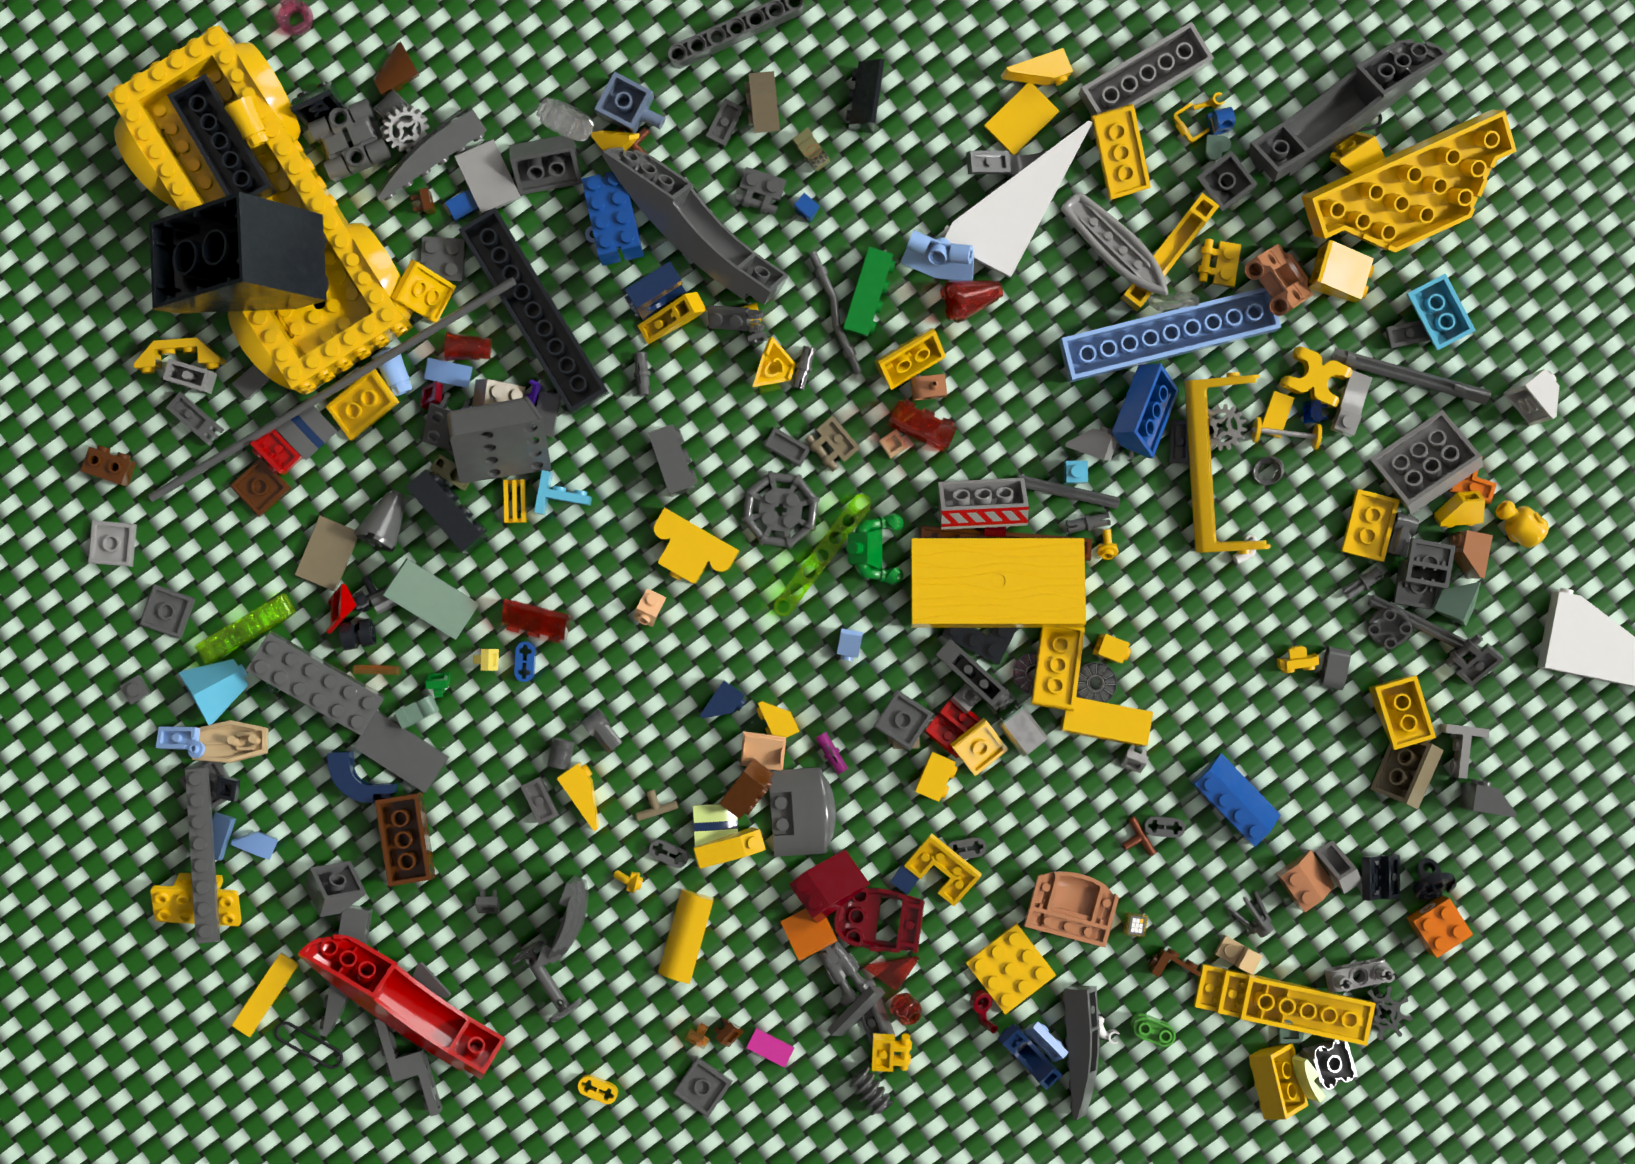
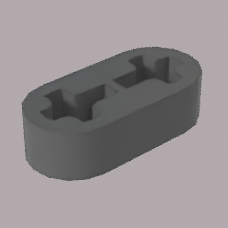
M1149 816L1143 823L1145 832L1152 836L1178 838L1185 833L1186 829L1184 822L1175 817ZM1153 820H1155V823L1162 825V828H1155L1154 832H1152L1148 824H1152ZM1174 822H1177L1180 830H1176V833L1173 834V830L1166 829V825L1172 826Z
M980 837L953 840L947 844L951 849H953V845H957L958 848L964 847V851L958 852V855L963 859L980 857L986 852L987 848L985 841ZM975 841L982 844V848H979L978 853L974 849L968 850L967 847L973 846Z
M663 839L654 840L649 847V853L653 858L675 868H682L688 862L689 857L686 850ZM660 843L663 845L662 849L668 851V853L660 852L657 855L653 846H658ZM681 852L684 862L675 863V858L670 856V853L677 855Z

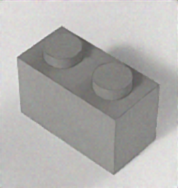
M168 359L163 380L212 394L217 373Z

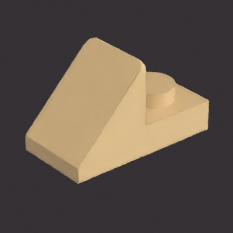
M1226 935L1223 936L1214 952L1215 955L1252 975L1263 957L1261 954Z

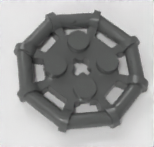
M768 471V474L749 489L746 488L744 513L741 520L758 539L760 545L766 544L792 549L796 543L809 533L815 532L817 508L820 499L816 497L805 483L802 475ZM776 481L792 483L790 489L777 488ZM770 483L772 490L763 497L757 493ZM797 486L806 496L807 500L801 502L794 493ZM754 499L760 501L758 514H752ZM779 504H783V507L787 509V512L782 513V516H778V512L774 511L775 507H779ZM803 506H809L807 521L801 519ZM760 518L767 527L764 533L754 520ZM800 523L803 528L791 537L789 530ZM771 531L784 532L785 538L770 537Z

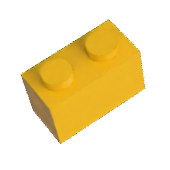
M1100 634L1092 654L1115 663H1123L1124 660H1128L1131 653L1130 643L1108 634Z
M931 751L914 791L938 802L941 798L945 799L949 787L946 786L949 778H954L958 768L955 766L956 762Z

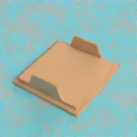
M743 732L740 766H748L754 758L767 769L783 770L786 737Z

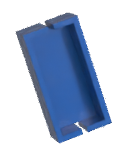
M612 171L607 172L603 178H601L600 174L582 178L596 248L602 266L621 262L618 248H621L625 261L643 257L644 254L631 197Z

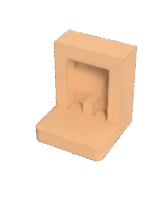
M646 589L636 608L634 619L643 625L653 627L666 597Z

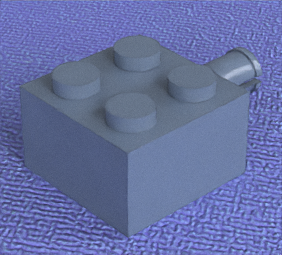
M615 71L594 109L598 117L630 133H636L643 121L660 130L666 120V117L649 110L654 100L653 91Z

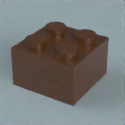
M753 758L719 804L739 819L744 813L748 816L773 782L770 779L774 773Z

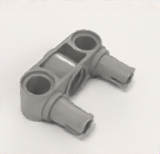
M1374 958L1330 967L1324 970L1328 992L1332 993L1350 991L1351 989L1384 982L1390 983L1395 979V975H1392L1394 971L1386 965L1385 958ZM1359 970L1360 976L1357 980H1354L1353 974Z

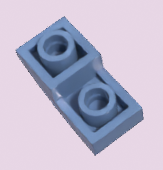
M427 358L423 379L469 388L473 367Z

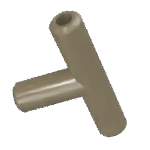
M655 790L647 791V796L651 808L638 812L635 816L637 821H641L678 809L677 801H672L659 805Z

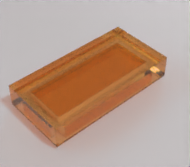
M353 666V674L398 675L401 674V667Z

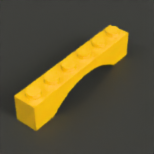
M1204 193L1197 198L1153 255L1164 277L1219 207L1217 203ZM1132 283L1120 299L1135 311H1138L1153 292Z

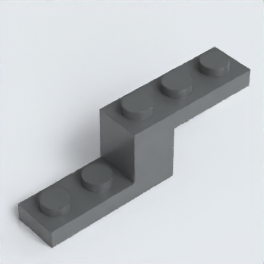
M376 1018L374 1031L377 1036H380V1051L383 1057L386 1056L388 1076L392 1077L393 1082L418 1075L417 1084L419 1089L423 1090L425 1096L423 1099L425 1110L429 1111L430 1116L439 1114L443 1108L426 1051L420 1048L399 1054L392 1028Z

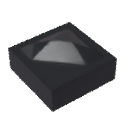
M224 775L217 776L215 797L232 802L237 801L241 780Z

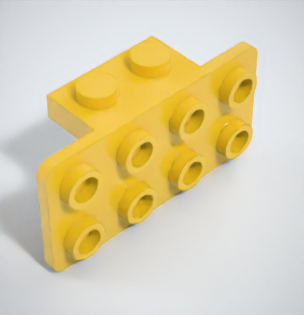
M179 873L173 886H152L151 898L156 921L195 924L192 873ZM216 875L219 925L239 926L242 920L238 892L236 890L220 889L223 877L222 875Z

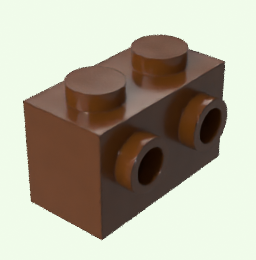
M100 445L97 446V449L88 448L81 468L82 472L120 485L129 486L137 463L130 460L131 456L118 452L117 455L111 454V449Z

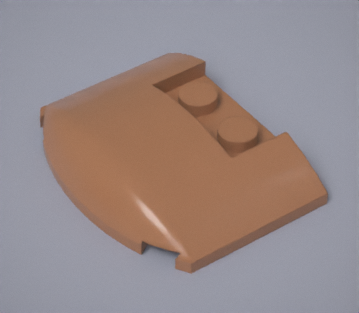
M1056 871L1044 875L1041 874L1037 876L1024 927L1106 948L1119 897L1115 893L1113 895L1105 884L1080 873Z

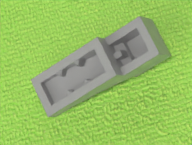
M1352 370L1351 377L1346 381L1330 430L1348 437H1352L1356 433L1362 417L1361 413L1365 398L1372 381V377Z

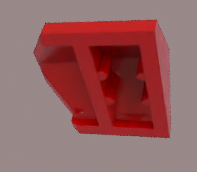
M343 583L328 599V604L331 605L330 626L326 629V633L329 634L357 606L347 586Z

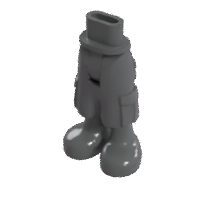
M838 941L818 951L833 985L838 984L842 991L840 1003L843 1007L854 1002L859 997L847 982L846 976L851 978L860 995L869 986H876L873 979L866 980L861 977L857 972L860 966Z

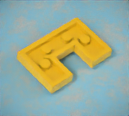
M932 833L904 865L919 879H922L933 865L946 874L949 879L939 889L938 894L953 906L962 899L982 875V873Z

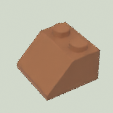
M1465 530L1454 532L1450 537L1448 545L1456 546L1454 561L1467 579L1485 578L1493 535Z
M1308 850L1275 873L1298 909L1303 912L1308 911L1323 901L1335 886L1311 850Z

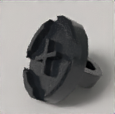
M1424 858L1416 866L1419 881L1413 885L1412 891L1414 896L1420 900H1432L1442 896L1444 891L1450 893L1456 887L1457 882L1452 873H1442L1436 861ZM1423 866L1430 867L1433 873L1424 871Z

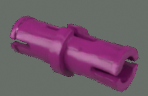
M827 732L817 736L815 740L824 752L825 760L828 759L836 774L839 775L847 770L848 766H846L839 754V748L834 746ZM826 745L829 746V748H830V750L832 751L833 755H834L835 758L837 759V762L834 760L833 756H832L831 753L829 752V750H828V748L826 747Z

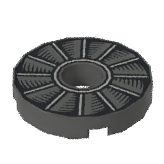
M1091 662L1080 668L1077 687L1079 698L1106 703L1113 697L1117 688V679L1110 667L1103 663ZM1094 677L1099 678L1101 681L1100 688L1096 690L1092 689L1089 684L1090 680Z

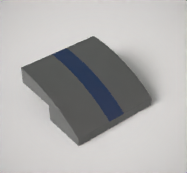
M315 406L276 428L305 460L338 432Z

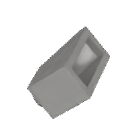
M1101 426L1100 430L1091 429L1066 442L1065 447L1102 460L1111 461L1117 439L1112 434L1113 430Z
M1333 840L1315 851L1332 880L1344 894L1362 883L1357 868Z

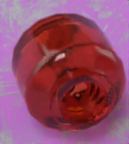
M901 993L893 997L890 1013L900 1024L913 1025L921 1018L922 1006L910 993Z

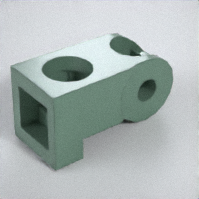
M430 695L394 713L401 728L407 729L438 712L439 708L433 696Z

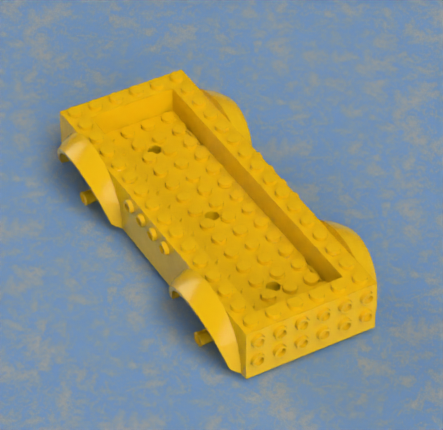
M220 25L212 26L199 38L189 40L186 46L171 51L168 57L162 61L153 62L149 69L134 74L131 80L124 84L116 85L112 92L108 93V96L121 115L114 128L115 141L124 161L140 182L160 200L176 209H180L179 212L225 197L226 195L167 95L206 74L214 82L227 105L243 97L253 96L256 109L266 129L265 132L269 141L252 149L277 190V193L267 199L323 214V232L327 239L324 250L325 274L328 277L329 286L326 292V304L322 309H316L315 304L298 309L228 312V319L238 344L261 372L277 384L306 395L316 390L323 383L329 382L342 371L350 369L358 361L369 357L374 351L385 347L390 341L406 334L413 328L409 321L413 310L391 298L401 280V276L387 251L365 224H349L337 206V201L327 190L325 182L317 174L311 160L305 155L304 149L298 141L301 130L297 117L291 111V103L267 60L252 43H235Z

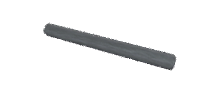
M1371 595L1367 604L1377 610L1392 607L1404 611L1409 616L1413 628L1456 649L1464 645L1466 639L1376 595ZM1469 651L1467 654L1472 656L1474 653Z

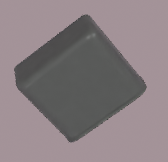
M527 396L447 413L450 441L460 482L468 483L542 470H552L544 419Z

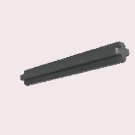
M1023 475L1016 477L1024 478L1026 489L1114 509L1119 507V497Z

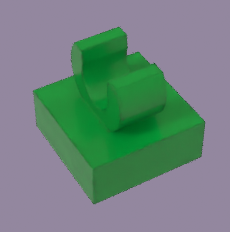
M450 672L428 674L425 681L426 689H434L435 698L443 697L445 688H448L451 681Z

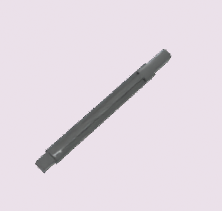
M1335 348L1331 355V361H1338L1351 368L1486 405L1491 395V391L1339 348Z

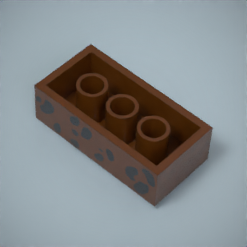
M423 792L375 800L388 887L435 878L436 874Z

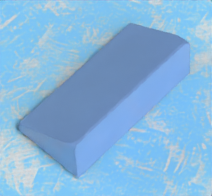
M215 812L212 820L215 860L220 861L224 857L236 818Z

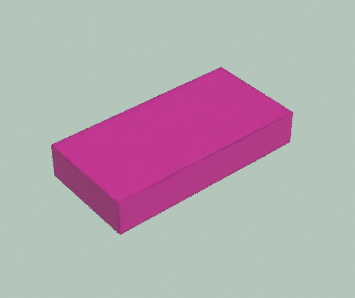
M756 1027L746 1048L785 1068L795 1047Z

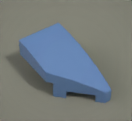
M251 831L245 836L231 840L230 844L270 860L278 839L258 831Z

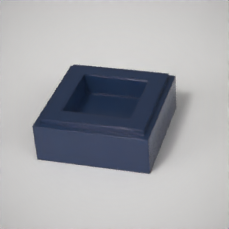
M902 864L890 880V883L908 895L919 878Z

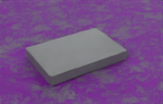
M494 139L454 156L482 215L493 208L498 209L521 198Z

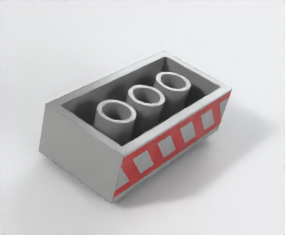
M1024 478L938 482L941 530L1028 525L1029 504Z

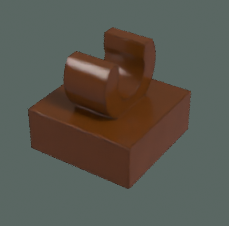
M428 188L419 189L420 195L411 196L412 201L419 200L421 202L420 206L413 208L415 212L420 213L424 210L428 215L436 213L432 193Z
M723 1018L722 1021L725 1023V1027L722 1030L718 1027L714 1028L718 1034L715 1038L719 1043L730 1047L744 1031L738 1025Z

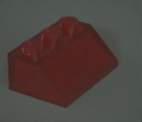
M904 399V401L899 400L890 417L888 426L945 453L957 430V427L954 426L955 423L947 418L940 420L934 417L935 413L924 408L921 411L915 408V403Z
M504 599L501 624L506 625V630L519 633V629L528 631V636L540 638L541 634L549 636L548 641L560 643L561 640H567L573 615Z

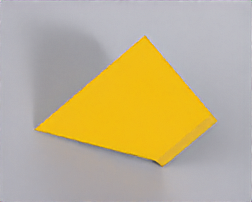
M773 336L768 339L752 387L790 381L796 363Z

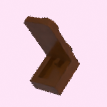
M1161 948L1158 954H1154L1148 963V966H1150L1148 970L1157 977H1160L1170 959L1195 975H1201V972L1197 970V964L1189 959L1186 962L1178 958L1180 954L1171 948H1168L1167 951Z

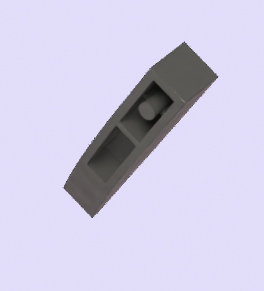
M470 105L433 129L402 157L376 192L379 201L391 199L396 194L395 191L401 187L403 189L409 187L413 183V179L418 176L424 177L431 172L430 168L436 164H444L448 161V156L454 152L456 154L466 149V144L472 140L476 142L484 137V133L487 130Z
M351 905L338 914L337 921L340 922V927L335 935L350 936L367 945L373 908ZM327 981V986H330L329 994H326L323 1003L326 1012L320 1022V1029H323L322 1036L325 1037L332 1032L350 999L329 981Z
M1072 985L1064 989L1062 996L1063 1003L1065 1004L1064 1023L1067 1029L1066 1046L1068 1047L1069 1056L1067 1066L1070 1070L1069 1089L1072 1097L1070 1109L1073 1112V1120H1078L1087 1115L1097 1075L1100 1040L1097 986Z

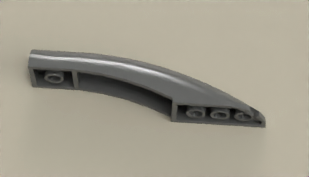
M1414 39L1401 40L1387 46L1356 65L1355 69L1301 111L1250 142L1249 154L1255 168L1259 172L1264 170L1274 182L1285 175H1293L1375 119L1435 70L1450 54L1431 42L1426 41L1424 44L1414 42Z

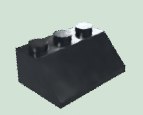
M885 59L859 61L858 68H853L852 81L856 82L855 88L850 89L848 102H852V108L847 110L845 123H849V130L874 134Z

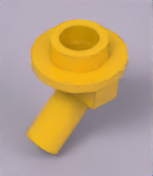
M1103 529V544L1098 545L1097 554L1105 560H1111L1118 555L1117 544L1112 543L1111 529Z
M616 870L613 874L615 879L627 885V891L635 893L636 890H640L643 878L640 877V872L631 871L630 877L619 870Z

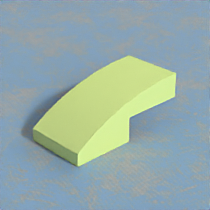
M1294 1055L1292 1057L1293 1068L1302 1091L1308 1099L1321 1103L1326 1096L1314 1082L1319 1076L1318 1072L1308 1059Z

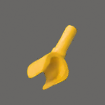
M1217 92L1210 100L1193 105L1194 111L1209 106L1213 108L1220 107L1225 101L1218 103L1215 98L1220 97L1222 93Z

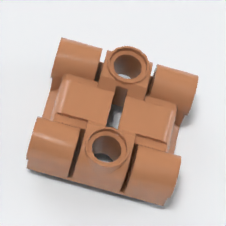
M1279 244L1258 255L1245 266L1246 276L1251 280L1259 279L1271 296L1272 300L1270 301L1269 309L1276 316L1286 314L1313 296L1308 287L1309 278L1294 256L1290 253H1285Z

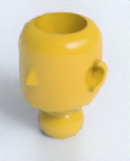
M1505 500L1499 504L1495 511L1498 518L1506 520L1504 528L1508 538L1514 543L1518 542L1525 548L1537 546L1548 533V522L1538 512H1535L1528 506L1515 508L1513 502Z

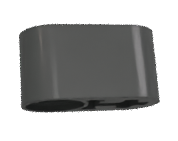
M1331 646L1326 648L1319 680L1320 686L1343 690L1351 658L1350 650Z

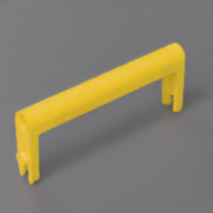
M1240 372L1226 373V377L1184 381L1195 553L1238 551V554H1251V550L1271 548L1270 544H1266V540L1219 542L1216 539L1208 417V388L1256 383V378H1260V375L1240 376Z

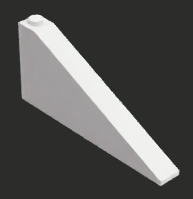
M1087 121L953 221L951 226L946 225L941 237L946 238L950 243L972 245L975 261L1011 278L1093 122Z
M1560 588V591L1552 592L1537 667L1635 687V636L1582 596L1573 594V590Z

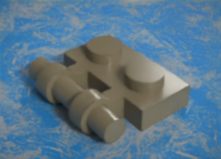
M833 415L816 429L821 435L818 440L812 434L805 439L810 445L811 451L816 452L823 460V465L825 467L828 466L832 472L839 467L834 461L838 456L845 462L860 449L858 444ZM825 442L834 450L830 455L822 447Z

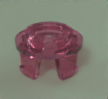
M280 1L281 8L275 17L282 30L293 36L306 33L313 24V13L310 7L304 1ZM294 12L302 13L304 21L292 26L289 22L290 15Z

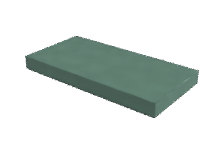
M408 558L405 559L382 593L383 596L455 640L480 605Z

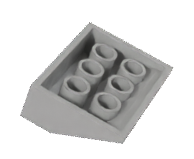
M1443 410L1370 458V461L1410 515L1483 467L1480 453Z

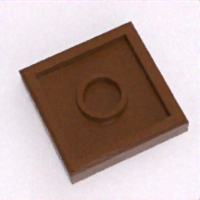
M259 458L230 485L258 517L263 516L292 489L278 473H273L267 467L268 462L264 458Z

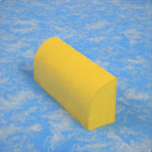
M1076 697L1075 710H1063L1060 731L1146 747L1148 746L1153 712Z
M681 889L659 965V974L690 984L714 901L713 897Z

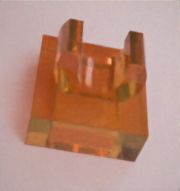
M700 1023L696 1031L690 1029L685 1040L704 1049L710 1040L704 1036L708 1026Z

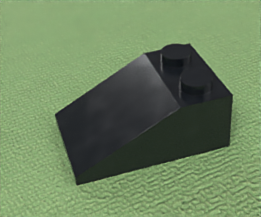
M323 82L318 84L316 89L312 91L300 92L296 98L292 99L290 105L291 111L306 126L311 121L323 116L327 117L335 108H345L339 92L332 82Z

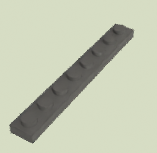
M209 768L185 770L196 944L219 942L220 929Z

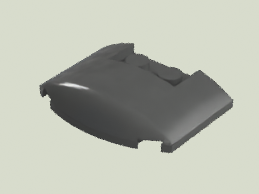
M815 767L781 771L772 770L771 772L774 775L770 781L773 783L769 789L774 857L826 853L835 830L836 808L830 783L823 775L822 769Z

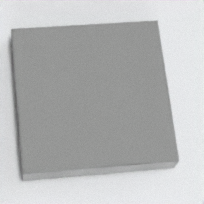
M92 520L88 563L133 567L137 524Z

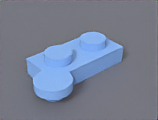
M158 728L156 748L188 750L189 756L193 758H200L205 752L204 744L199 742L200 728Z

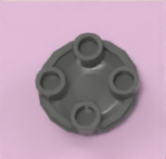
M1388 607L1380 609L1372 615L1368 623V632L1374 642L1385 646L1387 649H1394L1396 646L1404 643L1411 635L1412 624L1409 616L1404 611Z

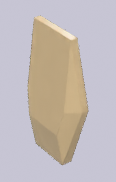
M232 720L199 727V742L204 744L205 752L202 757H192V760L233 763L267 754L268 728Z

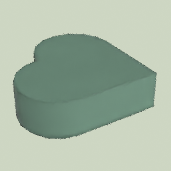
M1207 135L1205 142L1206 158L1209 161L1218 160L1222 154L1230 149V139L1226 136Z
M1284 1020V1022L1292 1023L1290 1020ZM1277 1027L1279 1044L1302 1041L1303 1032Z

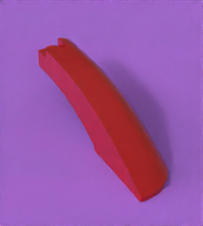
M333 935L317 938L308 943L298 953V956L366 1011L459 1071L464 1069L477 1078L482 1079L506 1039L430 991L398 966L397 962L353 937Z

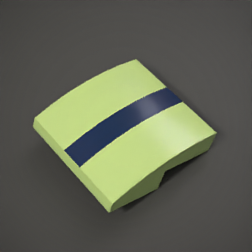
M719 803L693 805L695 847L738 832V818Z

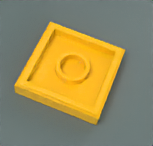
M985 718L981 719L950 744L974 776L978 775L1008 751V748Z

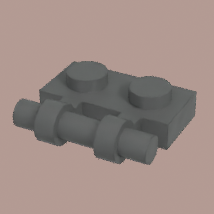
M746 167L739 188L747 192L745 196L737 193L735 202L742 203V206L747 208L751 206L760 209V212L765 214L767 212L776 214L778 206L770 203L772 199L780 202L787 180ZM753 194L764 196V201L753 199Z
M1479 634L1465 640L1464 645L1458 650H1453L1449 654L1450 657L1445 660L1449 667L1455 663L1459 665L1455 669L1456 674L1471 687L1504 661V656L1489 643L1482 648L1478 646L1483 641ZM1469 651H1471L1472 653H1474V654H1473L1469 659H1467V660L1463 657V656H1465Z

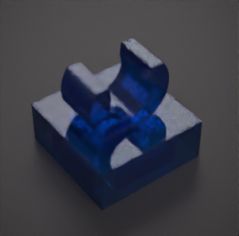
M1321 400L1303 402V423L1313 424L1327 420L1328 416L1321 415V409L1328 408V405L1321 404Z

